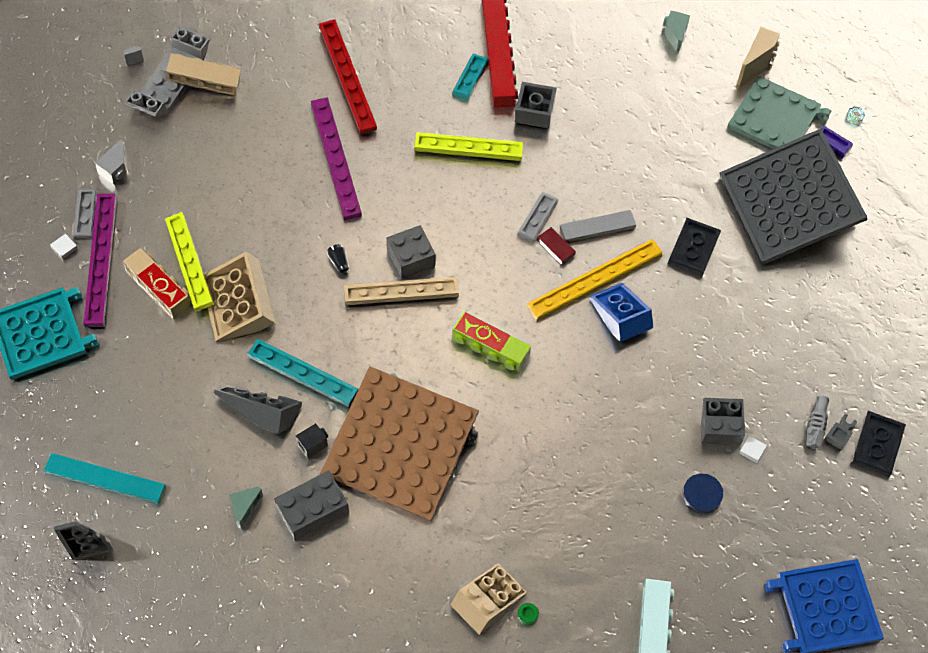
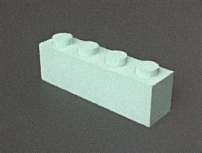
M646 579L644 582L638 653H670V650H667V642L670 643L672 631L668 629V622H672L673 609H669L670 602H673L674 589H671V582Z

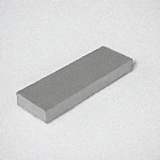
M78 189L73 230L74 239H92L97 189Z
M542 192L517 232V236L534 243L559 199Z

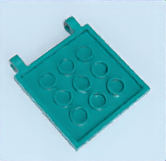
M64 287L0 309V350L11 380L86 354L85 348H96L99 346L95 334L81 338L69 301L76 302L83 299L78 287L65 291Z

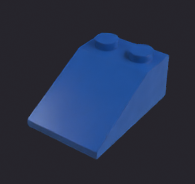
M623 283L590 296V300L609 331L620 342L653 328L652 309Z

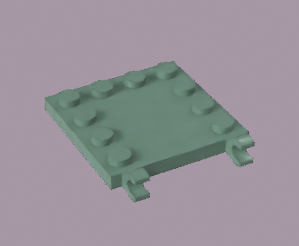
M758 75L729 121L727 128L774 149L804 136L815 117L823 122H827L832 110L821 108L822 104Z

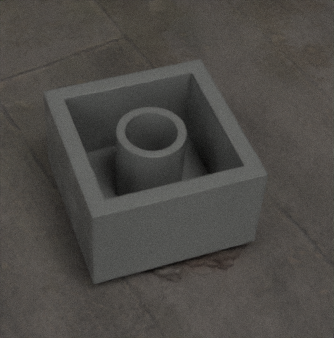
M522 81L515 109L514 122L549 128L557 88Z
M421 225L386 237L387 251L401 278L436 266V254Z

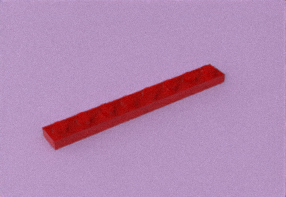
M336 20L319 23L320 32L360 135L377 130L375 119Z

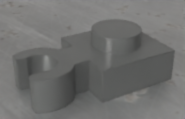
M847 414L842 417L840 424L836 422L825 437L826 441L842 450L853 434L850 430L857 423V420H854L851 424L847 423Z

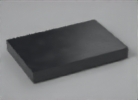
M686 218L668 264L703 277L721 230Z
M867 411L851 463L890 477L906 424Z

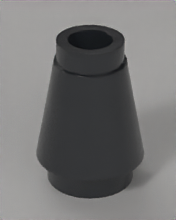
M341 244L329 247L327 249V256L338 272L344 273L348 271L349 267L345 248Z

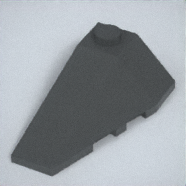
M226 385L214 389L215 395L259 427L269 430L271 434H280L289 429L302 406L301 401L284 396H278V399L267 397V393L249 394L247 389Z
M75 521L54 526L55 533L72 560L114 550L111 541L107 537L84 524Z

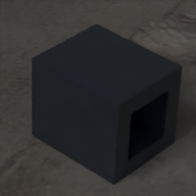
M316 423L296 435L297 444L307 458L328 446L327 438L329 437L323 427L320 429Z

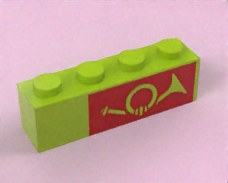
M466 312L462 313L452 328V338L457 343L465 344L477 353H483L490 360L504 364L509 370L519 372L530 355L531 345Z

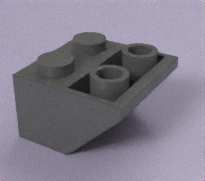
M703 398L701 417L702 443L741 445L745 437L743 399Z

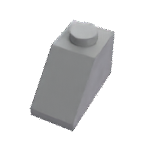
M122 140L118 141L95 162L98 173L112 184L123 179L127 173L126 149Z

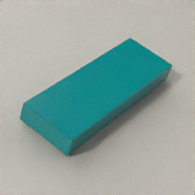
M472 53L452 91V95L469 100L489 62V58Z

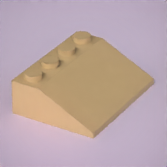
M244 252L204 274L214 303L213 306L208 307L215 341L219 342L259 332L275 323L258 258L248 252Z

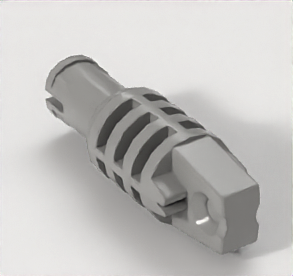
M823 395L817 396L815 409L810 414L806 446L811 449L820 447L825 435L829 398Z

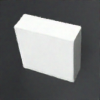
M66 234L50 244L51 248L62 260L78 249L77 245Z
M749 436L739 454L757 463L767 445Z

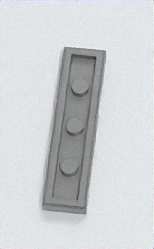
M631 210L560 225L566 242L636 228Z

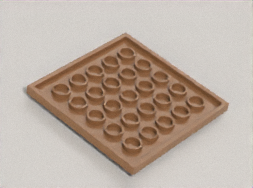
M369 366L320 475L329 470L335 482L432 521L479 410Z

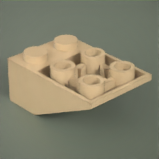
M498 563L461 588L450 605L480 635L527 594V591Z

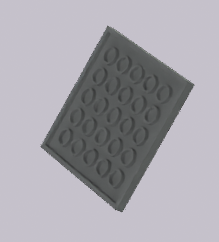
M821 128L719 172L762 264H766L868 220Z

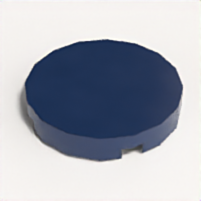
M699 473L692 475L686 481L683 487V499L686 505L690 506L694 511L709 513L720 505L723 499V488L715 477Z

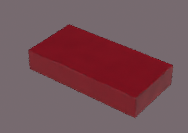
M552 227L537 237V241L561 265L576 254V251Z

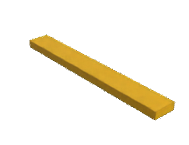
M651 239L527 303V307L535 319L539 320L661 257L663 252L656 242Z

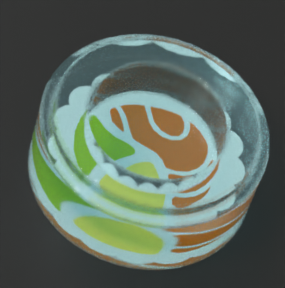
M858 106L849 108L846 114L847 120L852 124H860L865 117V111Z

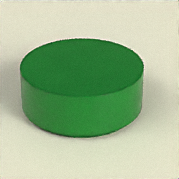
M532 603L521 605L518 610L519 621L524 625L536 623L539 616L538 608Z

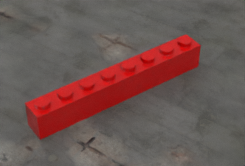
M482 0L494 108L514 107L515 99H518V89L514 88V85H516V74L513 75L515 63L511 61L513 47L509 46L511 44V33H508L510 21L506 20V17H508V6L504 4L507 3V0Z

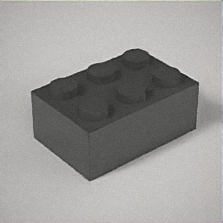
M329 470L274 498L276 508L294 541L349 513L348 502Z

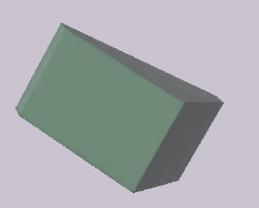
M260 487L229 494L236 522L241 530L263 497Z

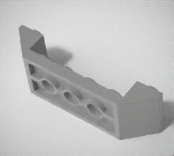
M179 26L170 38L171 50L141 91L133 89L125 100V104L155 117L168 115L188 87L185 84L166 80V70L170 54H182L185 57L199 58L204 61L210 38Z

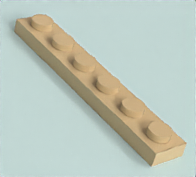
M457 277L344 285L345 305L459 297Z

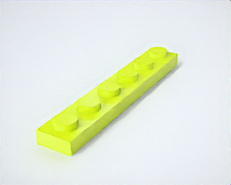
M416 132L414 151L522 161L523 142Z
M183 212L165 218L195 311L213 306L214 303Z

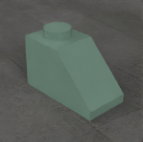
M670 10L669 16H665L663 26H665L664 34L674 49L679 52L689 24L690 15Z

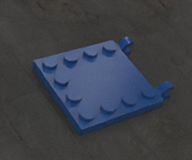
M858 559L779 572L777 575L778 579L767 580V584H764L766 593L782 589L796 639L784 641L785 644H782L784 653L798 649L800 653H817L878 642L884 639Z

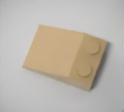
M760 27L742 64L736 86L740 87L767 69L770 62L775 61L781 44L778 41L780 33Z

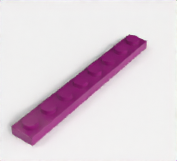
M326 97L312 100V110L343 219L348 220L362 217L329 99Z
M97 194L83 322L85 327H104L117 202L116 194Z

